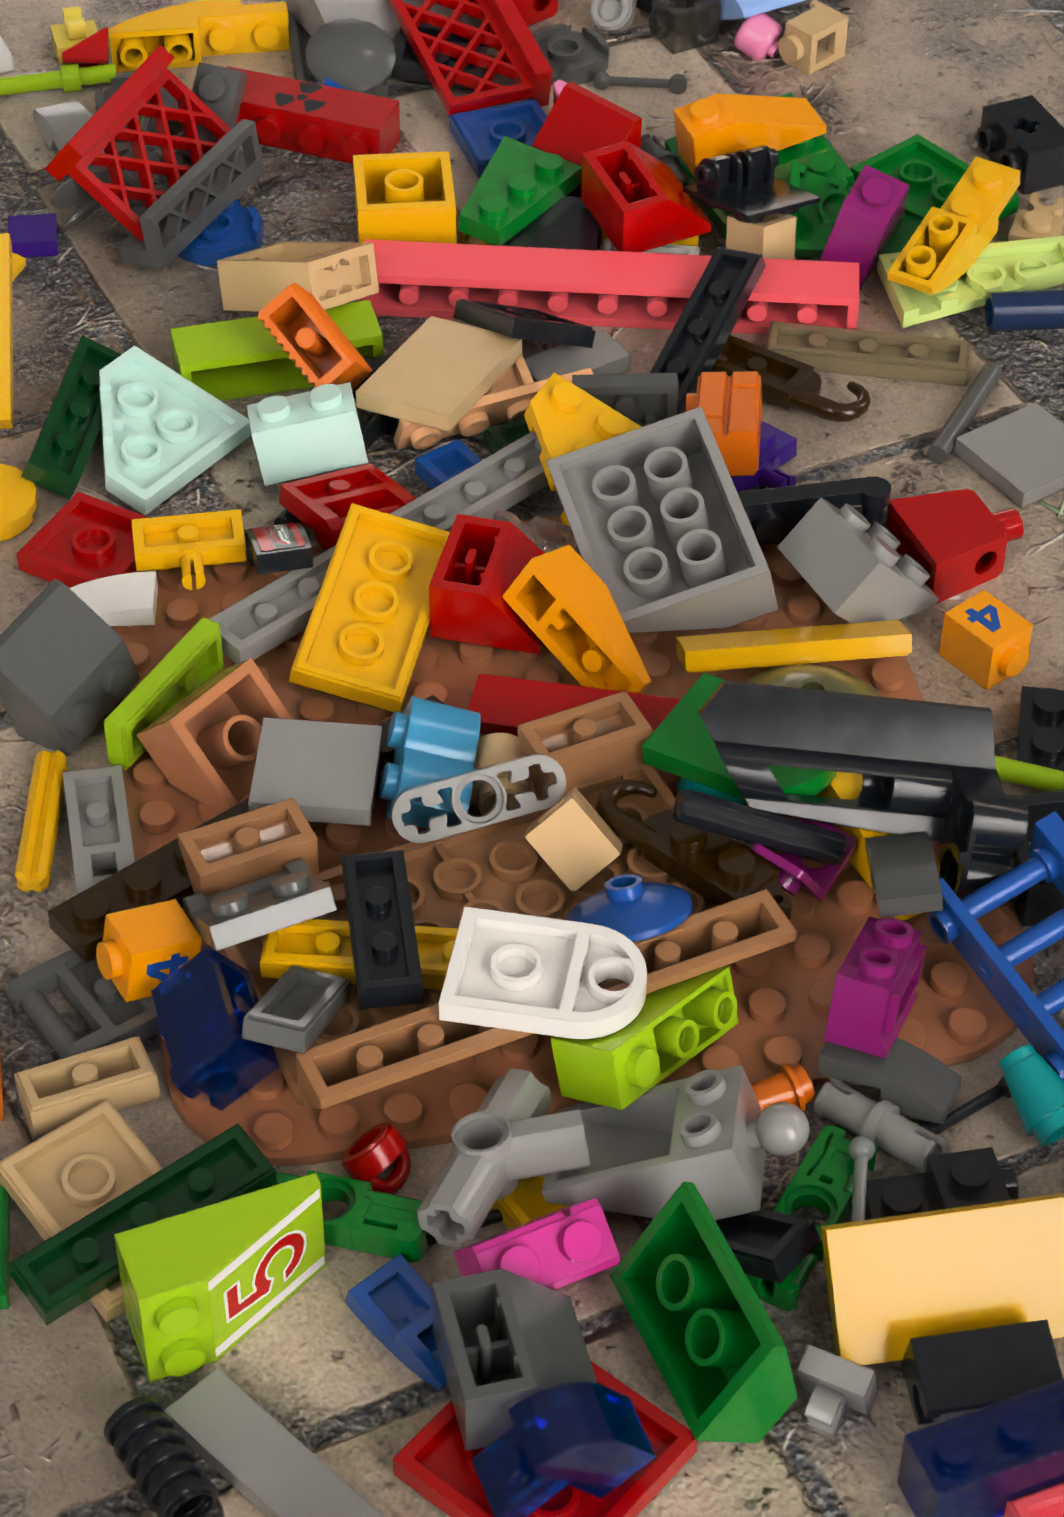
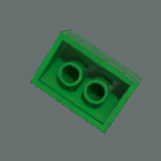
M683 1181L609 1276L695 1440L759 1443L798 1398L787 1349L695 1184Z

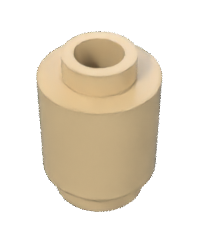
M491 733L479 738L474 760V770L524 756L519 737L508 733ZM509 770L497 774L506 790V809L518 805L512 795L513 793L524 790L531 791L530 772L527 779L515 783H509L508 781ZM473 781L472 801L478 807L480 813L485 815L495 804L494 789L486 781Z

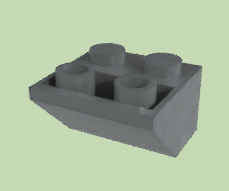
M504 1269L432 1283L433 1333L466 1451L607 1421V1412L570 1296Z

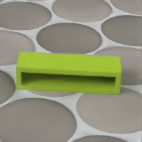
M370 300L345 303L325 310L362 357L367 356L371 359L383 354V334ZM258 316L170 329L174 371L220 401L314 387L308 383V378L301 375L302 370L295 367L296 363L289 359V355L283 352V347L276 343L277 339L270 336L271 331L264 328V323L258 320Z

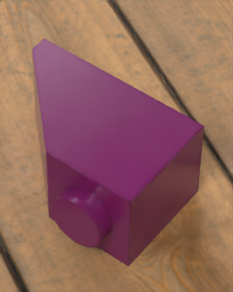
M865 164L840 209L820 261L859 263V290H861L878 260V254H881L905 212L909 185Z

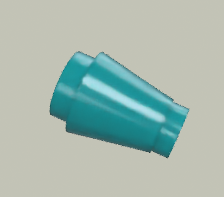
M1031 1044L1021 1046L1002 1058L998 1065L1004 1073V1079L1026 1135H1035L1041 1146H1047L1064 1138V1080L1040 1054H1037Z

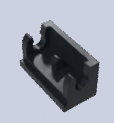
M1047 1319L911 1338L900 1365L918 1425L933 1423L932 1418H939L941 1414L1034 1400H1038L1039 1405L1045 1407L1055 1405V1400L1064 1399V1379Z

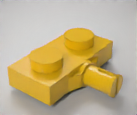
M241 509L131 519L137 572L181 568L182 585L188 590H193L191 576L195 575L196 590H199L206 583L203 565H223L247 561Z

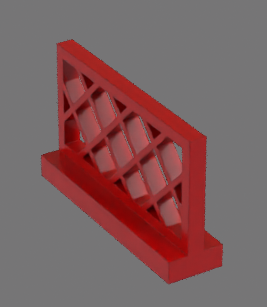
M387 0L448 116L522 99H535L541 107L549 105L553 70L513 0H425L421 7L408 4L402 0ZM434 4H438L452 9L454 12L448 18L430 10ZM463 14L480 19L482 24L479 28L459 22ZM421 22H424L442 30L437 37L420 32L418 28ZM453 33L471 41L464 48L446 40ZM481 43L497 49L499 53L496 58H492L475 50ZM439 52L458 59V61L452 68L436 62L434 58ZM469 63L488 71L483 78H480L462 70ZM496 74H500L514 79L517 84L502 86L492 82ZM454 83H457L475 91L472 94L454 97L450 89Z
M162 45L142 63L45 168L58 182L67 174L72 177L140 242L144 238L139 216L130 209L128 199L144 201L147 210L166 192L154 189L151 174L167 176L170 188L191 168L190 166L177 165L174 149L189 151L192 166H194L203 157V153L206 154L232 130L167 68L174 57ZM161 87L177 100L179 109L163 105L160 92ZM138 115L153 117L157 133L141 131ZM167 120L182 122L186 138L170 135ZM196 125L204 126L218 141L199 140ZM115 140L131 142L134 158L118 156ZM144 144L159 146L163 162L148 160ZM89 165L108 167L111 183L101 182L87 167ZM121 169L137 171L141 188L125 186Z

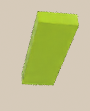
M202 617L104 720L109 764L114 766L122 765L123 770L130 768L146 751L136 735L224 667L219 623Z

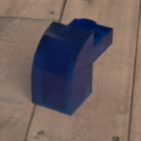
M575 1382L542 1390L512 1406L508 1411L515 1426L471 1460L494 1517H527L567 1485L602 1499L652 1461L656 1455L629 1397L600 1384Z

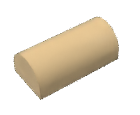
M139 1036L14 1074L24 1117L33 1137L55 1130L107 1099L117 1111L160 1098L157 1073Z

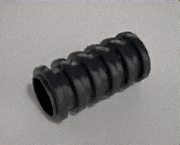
M143 1396L132 1399L115 1410L105 1424L104 1437L114 1447L117 1458L122 1463H125L126 1472L136 1481V1487L146 1497L149 1508L154 1513H157V1517H205L216 1503L218 1489L210 1479H207V1472L200 1463L196 1462V1456L185 1445V1439L177 1429H174V1422L164 1413L160 1401L156 1397Z

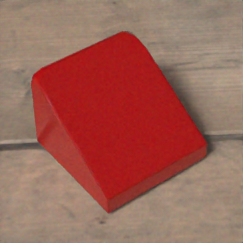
M108 27L103 28L62 52L63 65L78 63L79 67L109 64Z

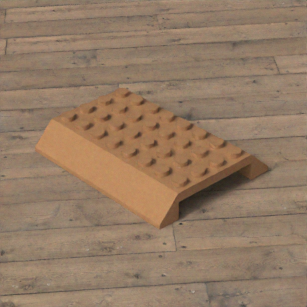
M626 691L518 725V737L524 756L528 754H543L553 758L561 765L566 777V788L562 797L576 787L596 811L598 796L608 785L617 781L632 779L644 781L657 789V795L653 798L643 795L624 796L617 802L618 808L640 822L654 814L673 811L676 800L675 796L656 769L644 764L642 745L651 736L652 727ZM537 764L528 767L537 798L540 799L546 796L545 786L553 782L552 773L541 772ZM294 797L178 834V843L194 894L202 892L207 897L282 872L283 864L303 859L310 874L331 887L337 908L336 911L313 919L348 921L342 866L339 865L319 872L317 837ZM549 808L427 843L409 842L385 850H404L414 926L459 928L464 906L566 920L569 911L576 904L592 894L605 889V883L609 879L624 874L639 875L642 877L643 882L670 884L684 889L689 893L692 900L693 909L690 916L682 924L664 934L633 942L642 953L646 962V994L791 943L797 939L796 929L767 889L718 906L645 860L644 852L620 837L618 838L623 843L621 854L578 890L571 891L525 838L528 826ZM265 935L218 950L249 1011L278 981V979L261 978L260 958ZM607 979L598 984L601 988L609 991H620L629 986L626 982L619 979ZM351 984L348 1003L305 1053L271 1045L267 1046L298 1104L321 1110L535 1033L439 1020V1000L442 990L424 989V1003L359 1010L356 984Z

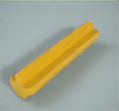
M42 750L35 756L14 874L17 878L16 886L25 893L30 890L41 893L49 886L64 796L62 772L68 771L66 765L67 757L59 750L52 753Z

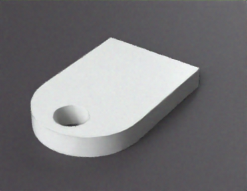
M464 906L439 1000V1020L570 1039H593L607 1036L627 1026L641 1011L646 998V962L638 947L630 939L608 927ZM607 979H619L626 982L629 986L620 991H609L601 988L598 984Z

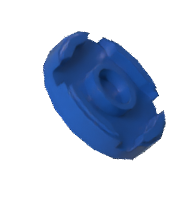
M235 199L178 256L185 261L199 265L217 266V260L257 249L263 243V219L256 208L250 204L249 209L240 206V201Z

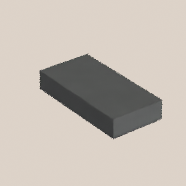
M294 965L290 966L243 1018L242 1039L305 1053L348 1003L351 980Z

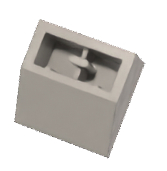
M820 498L777 546L833 613L850 623L898 620L932 608L940 600L925 583L930 577L929 573L910 556L905 554L901 557L897 553L896 549L901 544L899 540L877 522L870 528L871 525L867 519L847 503L839 509L823 498Z

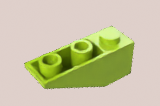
M726 965L647 993L644 1005L637 1017L627 1026L610 1035L593 1039H570L552 1036L550 1040L561 1096L623 1110L739 1023L737 1000L734 995L730 966Z

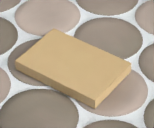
M430 316L355 391L356 407L449 432L522 355V339L511 338L490 330Z
M107 1099L0 1161V1183L43 1240L46 1241L163 1168ZM121 1280L89 1299L106 1323L125 1312Z

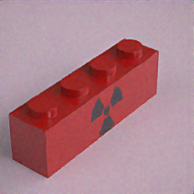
M231 66L226 67L243 71L248 75L236 125L242 119L255 121L260 145L353 164V155L391 154L400 141L399 100Z

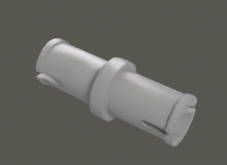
M834 1078L830 1079V1083L826 1082L818 1093L814 1104L816 1115L827 1118L857 1136L869 1137L876 1144L877 1151L882 1149L914 1167L919 1173H925L928 1156L944 1154L947 1143L945 1137L934 1134L900 1115L899 1107L888 1100L876 1102L844 1084L842 1080Z

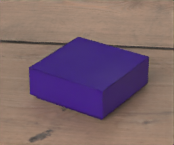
M56 213L8 216V233L10 234L13 253L24 258L58 255V222Z

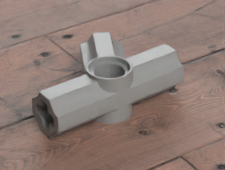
M510 1068L505 1076L497 1077L478 1111L466 1115L453 1126L451 1137L454 1151L417 1211L420 1228L429 1232L438 1244L461 1248L466 1240L475 1238L495 1201L510 1195L518 1187L519 1180L590 1167L588 1146L580 1109L545 1115L551 1105L550 1090L548 1086L540 1083L531 1071Z

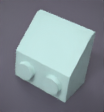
M350 382L340 385L324 384L314 388L312 391L286 397L270 396L259 403L247 405L251 435L265 486L368 463Z

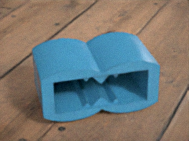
M411 696L403 713L396 711L393 713L388 727L386 746L395 748L393 763L387 762L384 767L378 792L379 798L387 799V819H391L390 812L393 801L405 789L474 770V760L480 733V713ZM473 781L463 788L460 796L461 805L467 813ZM450 787L438 790V794L444 803L425 806L421 802L420 797L410 800V811L402 814V822L428 828V818L446 813L447 826L458 823L459 819L450 805Z

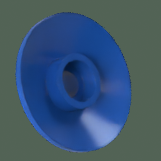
M624 874L609 879L605 883V889L592 894L576 904L569 911L566 920L608 927L623 934L632 942L656 937L676 928L690 916L693 907L689 893L680 887L658 882H643L642 877L639 875Z

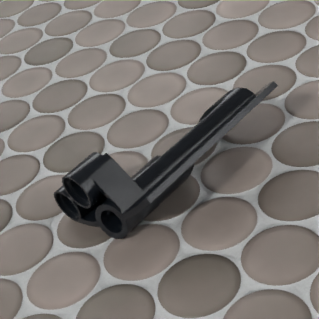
M724 680L698 711L715 743L721 759L749 807L777 815L889 835L927 831L931 842L940 843V879L943 878L960 900L1015 868L1013 853L1020 851L1026 838L1028 806L1023 796L1006 795L1001 786L996 770L993 712L991 708ZM769 765L862 774L863 786L859 796L854 800L787 794L782 790ZM1007 901V902H1005L1004 904L1000 905V907L1007 906V904L1009 903V901Z

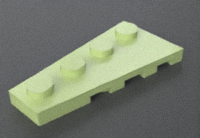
M1064 236L989 243L977 260L960 278L943 291L933 295L887 280V272L901 252L878 254L877 272L902 328L985 306L988 292L1042 290L1064 284Z

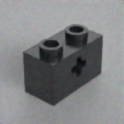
M1033 95L983 106L981 126L977 129L978 146L981 152L986 154L992 162L1020 170V185L1017 189L1022 195L1064 185V128Z

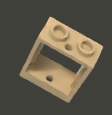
M281 241L217 260L223 310L259 312L284 289L295 282L311 293L324 310L379 293L374 245L372 242Z

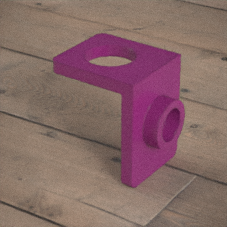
M805 819L802 822L843 833L846 836L847 847L844 859L839 865H825L816 869L809 868L803 864L799 856L785 852L777 855L761 844L755 843L751 851L780 868L779 882L784 891L796 896L799 889H802L820 901L823 900L858 845L852 836L831 824Z

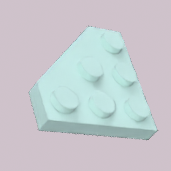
M133 346L99 370L105 489L145 516L251 436L248 418L136 346Z

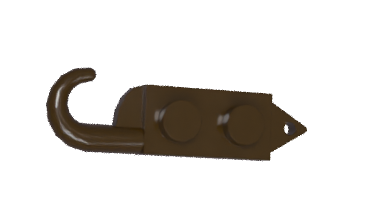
M732 335L727 339L711 372H726L728 376H731L733 372L757 371L759 376H761L762 400L787 410L790 407H794L828 421L847 422L857 419L867 412L871 403L869 392L862 385L853 381L847 384V389L857 397V400L852 403H839L820 396L822 380L820 375L814 372L813 366Z
M632 779L617 781L608 785L599 794L596 803L597 813L618 837L644 852V859L718 906L767 889L786 917L791 919L792 905L779 882L780 868L728 836L676 822L672 816L673 811L660 812L640 822L618 808L617 802L624 796L643 795L653 798L657 795V789L644 781Z

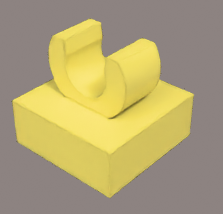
M80 6L62 8L64 24L50 25L52 43L59 64H63L62 52L98 32L94 20L85 21L82 18Z

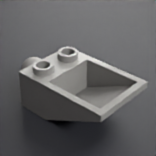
M742 1065L722 1070L708 1069L698 1072L689 1078L655 1085L623 1110L589 1102L559 1108L558 1113L580 1109L588 1146L590 1167L545 1175L542 1194L547 1203L569 1206L576 1202L597 1198L603 1211L655 1218L684 1181L695 1184L714 1220L759 1211L766 1151L776 1156H790L800 1151L809 1137V1122L800 1108L787 1102L771 1104L762 1111Z

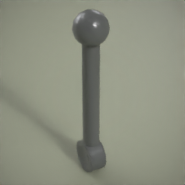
M601 71L597 72L593 77V83L597 89H606L609 85L669 88L674 94H682L687 88V78L682 74H674L670 79L616 77L609 76L606 72Z

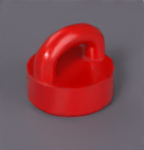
M391 1122L380 1123L365 1132L346 1150L342 1156L341 1166L352 1179L371 1182L372 1191L394 1194L405 1184L410 1174L411 1158L405 1148L407 1140ZM395 1161L392 1174L387 1179L381 1180L378 1174Z

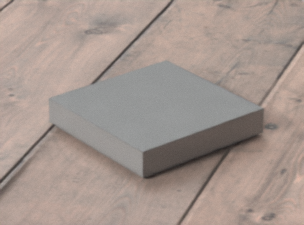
M1036 402L956 437L954 453L1021 508L1064 489V424Z
M264 717L248 801L249 812L294 797L309 822L371 826L382 746V726Z

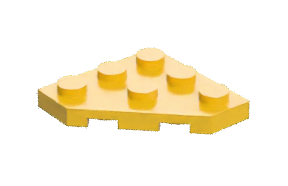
M555 372L530 401L524 414L529 431L536 432L542 449L539 459L551 491L557 490L550 474L547 460L641 428L637 423ZM563 509L560 517L567 535L574 538Z

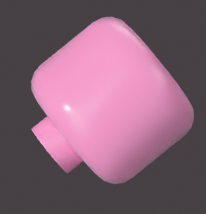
M765 12L750 16L737 31L734 44L742 53L754 61H762L768 55L773 59L779 53L778 43L783 36V28Z

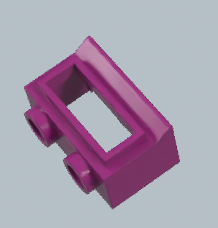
M868 917L836 974L824 1041L884 1059L887 1058L917 999L916 988L919 984L926 946L919 944L920 930L913 929L908 923L899 919Z

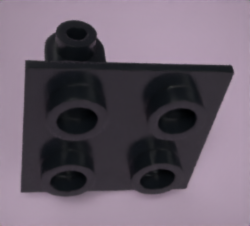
M766 145L701 160L694 169V178L697 184L683 187V192L701 199L704 206L726 210L734 214L736 220L745 223H758L763 221L764 216L775 213H797L800 207L819 203L821 197L774 178L775 167L779 164V155L775 149Z

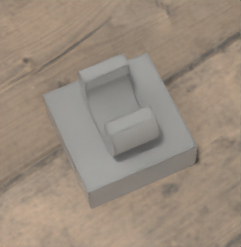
M808 1344L797 1369L802 1389L812 1393L804 1413L805 1417L809 1418L807 1426L834 1437L845 1407L868 1415L878 1391L875 1371Z

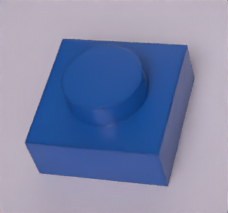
M457 439L415 458V475L432 490L482 460Z

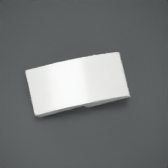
M156 571L113 575L91 580L70 588L109 626L155 625L158 593Z

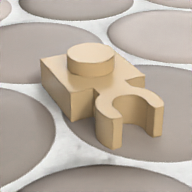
M1032 193L1029 197L1028 210L1018 209L1008 235V241L1063 236L1064 197H1058L1054 205H1043L1039 202L1040 193Z

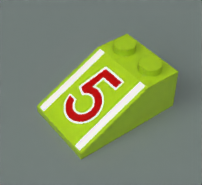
M316 1173L114 1234L126 1318L150 1382L169 1376H184L196 1371L203 1365L219 1360L326 1267L321 1183Z

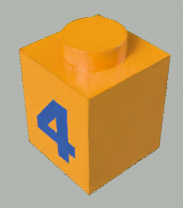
M982 590L944 613L939 655L984 689L988 690L1006 678L1017 676L1026 667L1030 658L1029 646L1033 624L989 592Z
M176 899L106 914L103 942H99L96 948L98 967L106 980H112L125 1002L193 987L196 985L202 937Z

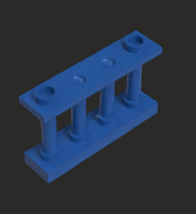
M1054 811L1035 823L1029 849L1030 859L960 900L946 881L941 878L943 910L927 912V919L939 940L944 944L952 943L1035 1051L1064 1080V1031L1052 1017V1015L1064 1009V978L1035 995L1013 968L1064 937V908L999 947L994 944L976 921L1042 880L1046 883L1053 882L1064 895V821Z

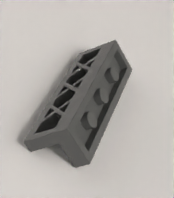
M242 119L139 217L144 240L140 242L132 233L118 245L122 262L163 270L264 172L255 121ZM241 144L243 151H239Z

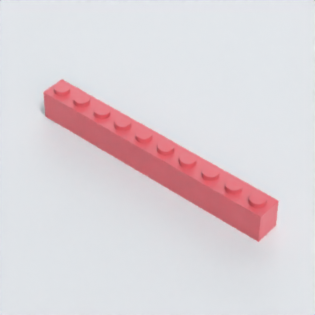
M365 239L364 242H372L374 245L379 293L361 298L359 301L370 300L376 316L417 318L434 316L442 319H455L453 316L456 301L466 299L537 309L587 326L673 330L712 256ZM763 258L766 267L731 333L768 335L770 321L856 330L859 307V263Z

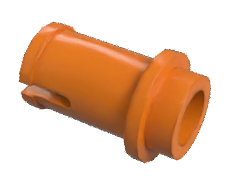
M786 1063L778 1066L776 1074L751 1083L762 1111L771 1104L787 1102L797 1106L804 1112L806 1104L815 1100L812 1082L808 1073L801 1065L791 1068Z

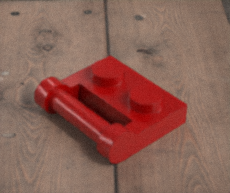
M367 463L280 484L279 504L314 531L316 539L323 549H329L337 545L352 503L391 514L415 500L416 497L374 465Z

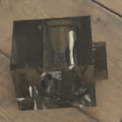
M652 0V13L648 18L650 32L671 54L719 42L721 2L719 0Z

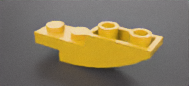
M198 0L151 11L108 28L112 64L115 63L116 72L136 71L160 45L174 57L173 61L167 66L168 69L196 67L199 62L202 63V56L290 50L286 1L241 5V0Z
M976 156L940 209L931 207L888 270L887 280L931 295L941 292L952 285L977 260L997 233L998 217L1020 185V170Z

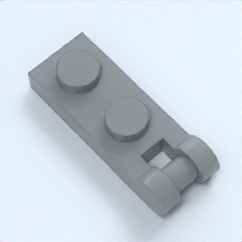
M122 765L62 772L77 894L113 875L93 876V871L117 868V871H120L135 862Z

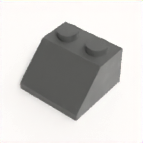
M56 579L0 635V699L18 736L54 751L59 750L66 756H70L140 679L124 639L68 586Z

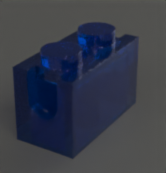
M207 946L151 990L158 1014L156 1021L157 1029L165 1040L172 1064L170 1075L176 1087L185 1096L194 1099L203 1092L208 1095L211 1106L223 1111L279 1067L273 1046L242 1039L243 1018L259 1001L250 971Z

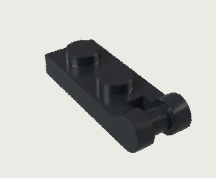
M871 476L738 492V495L759 545L781 543L820 498H823L839 509L845 503L850 506L861 505L862 507L853 508L867 519L871 525L870 528L877 522L887 529L888 514L884 508L890 503L892 488L886 479Z

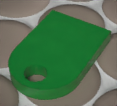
M703 673L642 745L644 764L745 800L729 774L711 735L698 713L724 679ZM769 765L782 790L787 794L816 796L832 782L837 771Z

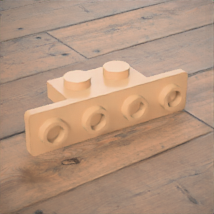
M521 355L449 432L400 419L393 439L396 448L401 450L413 446L415 449H426L437 444L442 438L462 434V436L470 437L482 433L491 425L509 421L511 424L526 422L524 414L530 401L548 379L534 382L524 357ZM591 368L560 376L572 383V375L594 374Z

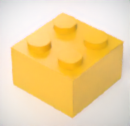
M449 151L353 155L358 242H364L365 239L457 244L456 202Z

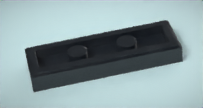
M404 850L342 855V876L359 1010L424 1003V988Z

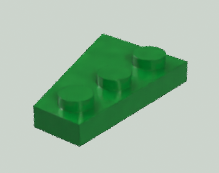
M504 136L459 214V231L489 244L502 246L582 184V166L564 160L557 154L544 152Z
M791 160L790 185L821 197L819 203L800 207L797 213L789 214L797 217L794 257L821 258L840 209L852 186H849L848 180L834 175L831 178L824 177L808 171L807 165ZM906 202L905 212L881 254L901 252L929 212V209Z

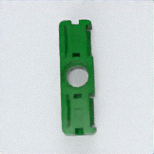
M827 1125L821 1129L774 1209L775 1212L791 1215L794 1210L806 1206L815 1207L823 1211L828 1219L825 1223L815 1226L820 1237L818 1243L781 1284L746 1275L761 1301L782 1310L792 1311L797 1307L799 1291L817 1260L821 1262L824 1260L821 1226L845 1223L850 1214L851 1199L853 1198L854 1159L849 1154L848 1147L851 1141L845 1139L846 1131L833 1125ZM875 1143L874 1156L868 1161V1170L874 1171L877 1152Z
M308 1170L306 1176L316 1173L320 1180L322 1204L329 1201H341L349 1206L341 1216L334 1219H323L325 1245L388 1258H394L401 1253L408 1262H418L423 1259L428 1249L426 1234H430L420 1228L417 1211L423 1201L372 1191L371 1182ZM277 1171V1182L272 1186L303 1176Z

